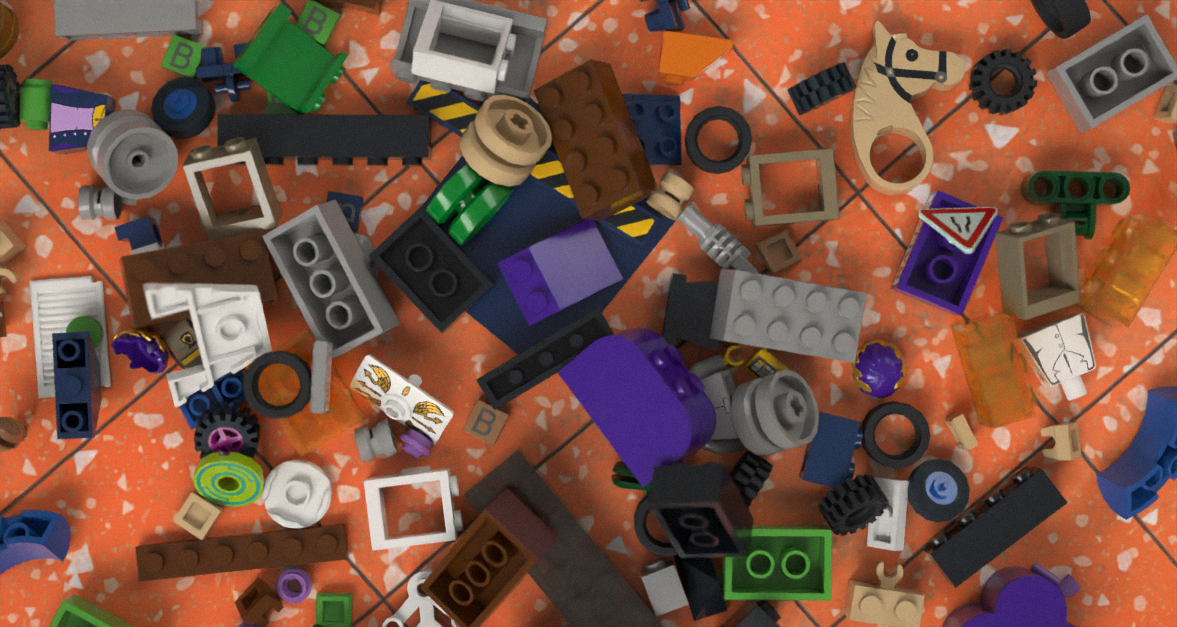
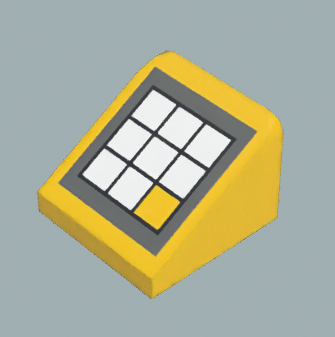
M758 348L744 366L755 378H763L784 369L788 370L786 365L765 348Z

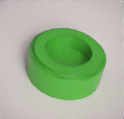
M77 317L68 324L66 333L90 332L95 349L101 344L104 336L101 324L92 317Z

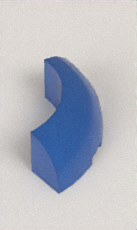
M1177 386L1158 387L1148 390L1145 415L1133 442L1116 462L1096 474L1098 487L1104 500L1115 513L1126 520L1154 503L1159 498L1157 492L1169 478L1175 480L1177 477Z
M24 510L22 514L7 518L0 516V574L30 560L54 559L64 562L71 539L70 526L65 517L58 513L43 510Z

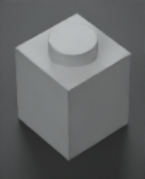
M662 558L645 565L646 571L640 572L656 617L689 605L673 561L666 563L665 559Z

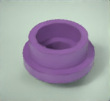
M409 428L406 434L402 433L399 437L404 442L401 448L416 459H419L421 454L426 457L430 455L429 449L433 443L417 431Z
M287 569L277 580V592L288 603L302 602L311 592V578L302 569ZM291 579H296L300 582L301 588L299 591L290 589L289 581Z

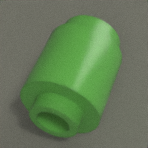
M24 79V87L20 88L19 122L26 123V129L48 130V124H50L51 84H53V81Z

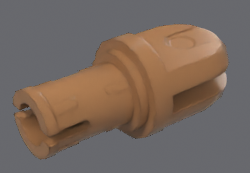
M0 417V452L14 450L20 445L23 437L27 436L28 431L24 423L11 417Z

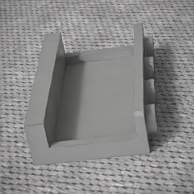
M54 0L55 35L64 41L173 36V34L178 36L203 35V21L198 18L197 0Z
M408 0L409 5L395 58L391 60L390 64L392 74L397 75L396 79L409 84H416L417 80L430 82V87L435 90L450 92L451 89L465 92L464 95L466 97L479 101H484L485 97L507 95L516 97L528 104L547 30L546 18L472 0H437L513 19L511 34L517 35L512 56L506 54L505 60L509 61L505 81L498 80L495 92L492 94L411 74L413 50L430 0ZM440 32L434 51L491 65L497 46Z

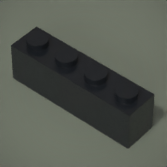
M596 308L477 379V382L493 409L496 410L561 371L599 338L614 333L600 309Z
M1027 466L1019 470L1011 478L1013 483L1003 490L1000 487L993 490L984 498L986 502L976 511L973 509L967 510L956 519L958 524L948 532L942 530L929 539L928 543L930 546L924 549V551L955 588L1068 503L1042 469L1037 467L1030 469Z

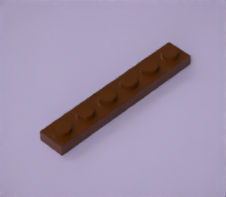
M345 523L212 537L203 540L194 539L138 545L135 547L139 582L348 559Z

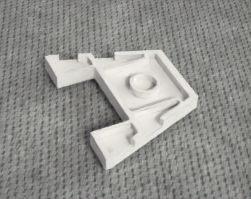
M142 284L152 319L187 309L190 312L202 364L166 374L175 407L188 402L187 397L200 389L204 392L213 387L215 380L230 371L235 374L250 365L257 357L272 351L260 293L256 285Z

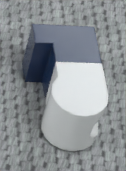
M145 217L114 227L118 240L129 241L133 254L165 249L155 218Z

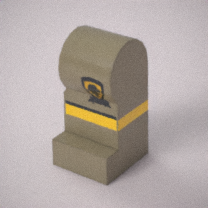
M190 319L180 320L163 333L165 341L177 354V358L185 369L202 364L193 324Z

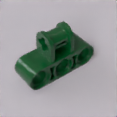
M1040 171L1027 176L1023 180L1020 189L1021 195L1027 202L1036 205H1053V213L1059 214V218L1075 221L1080 224H1075L1076 236L1092 239L1096 225V206H1108L1126 200L1130 192V184L1125 176L1115 172ZM1037 178L1043 180L1047 186V192L1043 197L1035 194L1033 190V184ZM1072 179L1081 185L1082 190L1078 198L1073 197L1068 190L1069 182ZM1107 180L1111 181L1116 187V194L1112 199L1108 198L1103 191L1104 183Z

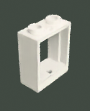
M430 0L413 50L411 74L494 94L498 80L505 81L509 61L505 60L506 54L512 56L517 35L511 34L513 19L437 0ZM440 32L497 46L492 64L488 65L435 52L434 49Z
M450 468L371 477L364 480L372 551L454 541L458 538V531H463L461 510H455L454 496H459L457 475L451 476ZM440 480L446 530L389 537L383 487Z

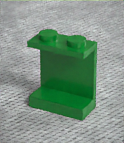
M279 3L269 11L232 65L297 114H305L311 110L316 112L327 97L323 92L328 84H335L344 73L346 68L342 64L348 55L343 51L335 56L289 22L287 18L291 11Z

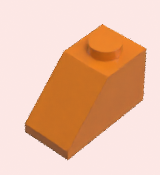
M664 31L657 77L664 78V83L684 86L685 81L692 82L729 54L733 48L734 40Z

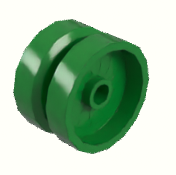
M468 163L443 185L425 211L438 224L446 223L459 213L451 223L448 234L461 246L466 244L486 225L514 191L510 186L499 185L493 182H489L481 190L480 188L487 179L480 176Z

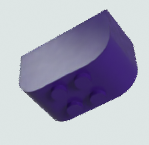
M634 328L599 338L559 371L558 374L641 486L645 487L652 482L654 467L669 466L673 463L683 464L708 444L715 432L716 412L711 400L703 391L704 385L695 374L687 370L682 363L683 357L674 346L669 345L658 333L646 328Z

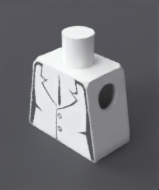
M1073 313L1014 338L1015 343L1043 386L1052 387L1061 383L1067 400H1073L1088 393L1081 375L1094 370L1096 363L1084 313Z

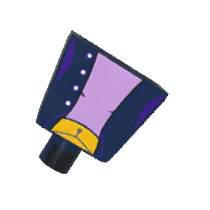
M51 84L49 151L56 154L87 151V143L91 131L101 119L115 112V99L100 93Z

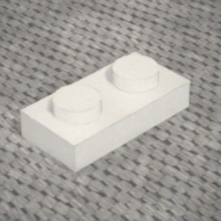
M874 477L888 499L887 509H883L884 513L881 516L875 517L876 521L874 523L869 522L867 546L892 551H903L909 481Z

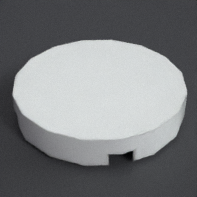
M295 459L285 461L271 470L264 483L262 498L272 520L283 527L300 529L311 526L324 517L331 506L333 491L330 479L321 467L312 461Z

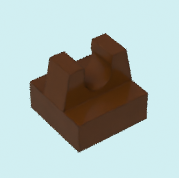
M259 577L235 601L242 620L251 626L257 624L265 627L269 621L264 613L269 608H273L277 612L284 608L269 585Z

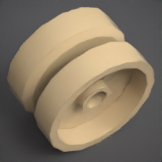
M495 95L484 102L477 112L475 120L469 124L462 134L460 147L462 155L470 167L480 176L495 184L509 187L520 185L528 178L535 168L536 162L549 149L552 134L543 116L531 105L516 97Z

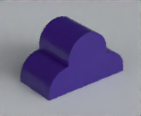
M1014 566L1003 568L994 573L983 587L980 603H968L959 606L948 615L942 627L1076 626L1066 620V601L1062 592L1054 583L1027 568Z

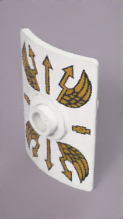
M370 354L362 361L349 387L352 391L385 412L388 417L397 420L408 429L411 428L433 443V446H435L454 415L453 410L419 388L422 383L419 375L413 374L407 380Z

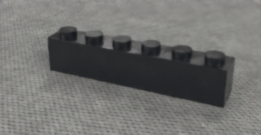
M218 114L217 147L237 137H244L245 140L257 138L266 166H283L284 160H297V165L318 166V160H332L333 166H353V160H367L368 166H388V160H402V166H423V160H431V118L429 115ZM242 161L229 165L246 166V163Z

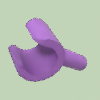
M1037 562L1032 567L1034 572L1054 583L1064 597H1072L1081 589L1079 583L1070 574H1067L1060 580Z

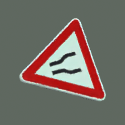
M994 207L919 210V218L947 238L950 244L953 243L965 253H972L997 215V209Z

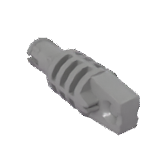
M692 203L679 215L677 220L699 239L697 242L699 247L722 269L758 273V270L746 260L751 252L721 224L715 223L713 225Z

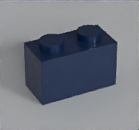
M818 411V431L813 440L807 443L799 478L804 481L835 488V485L838 483L844 484L845 479L853 478L855 463H851L854 449L859 450L864 430L859 429L861 423L859 421Z

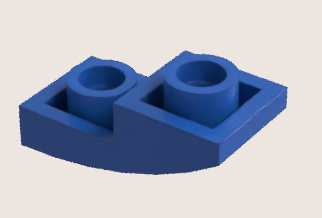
M242 370L235 374L230 371L215 380L213 387L204 392L200 389L187 397L188 402L178 406L191 430L197 427L199 417L201 418L202 412L205 409L210 410V405L216 403L218 408H221L222 401H228V407H233L234 402L241 404L247 401L244 396L243 380L245 375Z

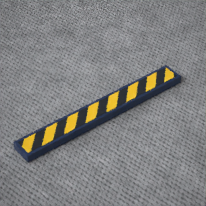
M420 80L406 103L422 114L429 115L432 120L462 138V134L469 124L475 120L480 107L452 90L450 92H441L431 88L430 82ZM547 150L544 156L536 162L535 168L528 176V179L578 209L558 155ZM634 204L603 220L596 221L643 249L661 219L641 206Z

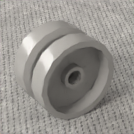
M130 109L115 111L101 119L91 131L87 143L88 160L107 186L121 197L134 200L150 198L164 190L174 178L178 167V150L167 133L145 113Z
M784 369L763 378L745 382L737 387L732 396L731 415L737 436L744 446L755 455L769 456L780 453L785 449L803 446L811 442L818 431L819 413L816 399L804 378L794 371Z

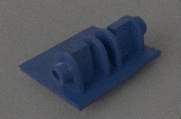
M622 94L649 165H682L680 96Z

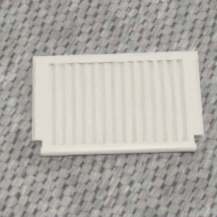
M92 276L29 281L38 397H55L52 333H66L68 324L77 317H92L103 328V340L95 349L100 364L101 393L102 386L111 387L103 281L93 283Z

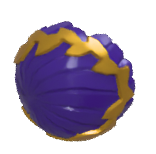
M148 327L135 330L130 328L119 332L113 338L111 347L114 349V353L116 355L122 353L127 355L128 359L132 361L129 365L131 369L143 367L149 373L160 374L168 366V352L170 351L168 344L155 330Z
M877 339L865 342L857 349L855 363L851 364V373L856 387L868 396L888 397L895 393L902 383L905 382L907 373L905 359L899 352V349L893 344Z

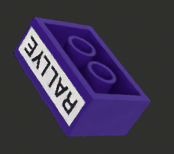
M937 190L930 193L924 209L975 208L977 206ZM996 215L972 253H965L953 243L950 244L947 238L920 218L890 289L951 315L962 316L1003 217Z

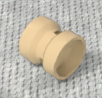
M665 172L660 180V192L650 196L647 203L663 216L676 220L682 211L681 204L683 201L689 200L694 192V188L680 177L670 172Z

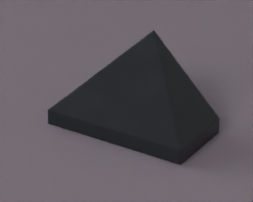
M679 554L675 555L676 566L694 621L727 611L711 557L681 558Z

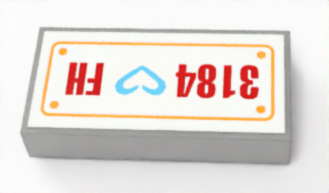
M318 340L313 344L311 413L324 414L329 412L333 341Z

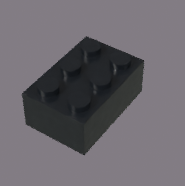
M421 207L369 255L441 333H445L495 286Z
M706 462L702 465L673 463L669 466L654 467L648 506L681 558L749 557L754 518L724 464Z

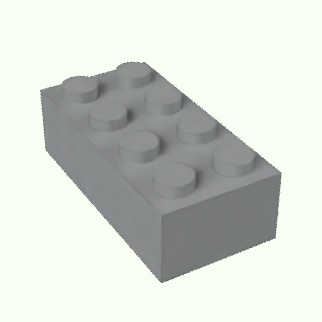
M336 200L318 204L262 236L316 341H333L332 359L400 325L391 304Z
M721 269L709 338L855 363L866 293L740 270Z

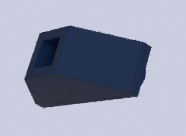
M90 332L52 333L57 439L94 438L102 394L100 364Z

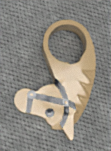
M876 21L872 29L873 46L860 69L856 82L857 88L854 90L850 114L851 146L862 176L873 189L887 195H902L914 190L929 174L933 164L932 144L910 101L924 96L929 89L938 91L952 90L964 77L965 66L963 60L957 54L950 51L922 49L915 42L907 38V33L890 35L879 21ZM885 132L904 135L911 139L919 148L922 165L918 176L913 180L905 183H891L882 179L874 171L870 162V149L876 139L886 135Z

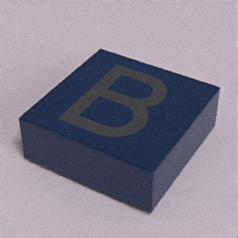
M328 191L327 202L336 200L351 230L358 231L364 197Z

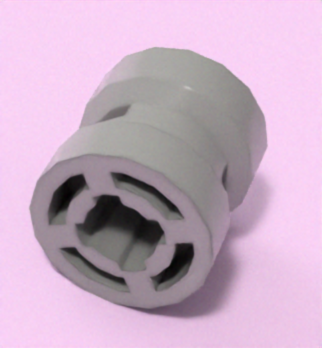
M82 185L78 197L80 217L83 220H95L97 216H104L107 220H119L122 212V197L107 185L103 189H97L94 185Z
M389 419L378 422L372 428L363 426L354 429L356 444L363 462L375 459L377 454L384 453L390 455L398 452L395 434Z

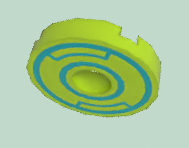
M216 452L203 457L196 465L194 486L198 493L210 502L221 506H245L256 501L263 493L265 483L264 471L257 462L248 456L237 452H229V456H219L220 452ZM223 477H231L235 480H227Z

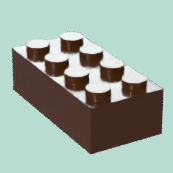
M590 59L534 90L543 117L550 127L552 141L582 219L603 220L660 192L610 63Z
M264 230L122 256L119 263L133 330L191 319L189 309L152 319L142 285L146 283L256 285L262 304L278 300L267 245L262 237Z
M507 488L482 511L420 588L460 627H480L560 538Z

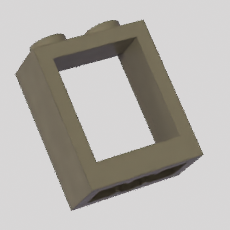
M237 137L228 140L222 146L211 148L210 145H202L190 151L182 167L209 240L277 228L282 212L257 138L245 140L244 137ZM245 161L260 205L216 215L201 171Z
M833 148L751 155L746 158L747 164L741 165L743 186L749 185L750 199H744L746 220H752V227L839 219ZM816 160L820 211L763 216L759 165Z
M1046 213L1039 215L1036 221L1011 223L1009 229L995 233L1003 314L1027 320L1080 303L1075 221L1059 218V214ZM1046 236L1049 285L1027 292L1023 242Z

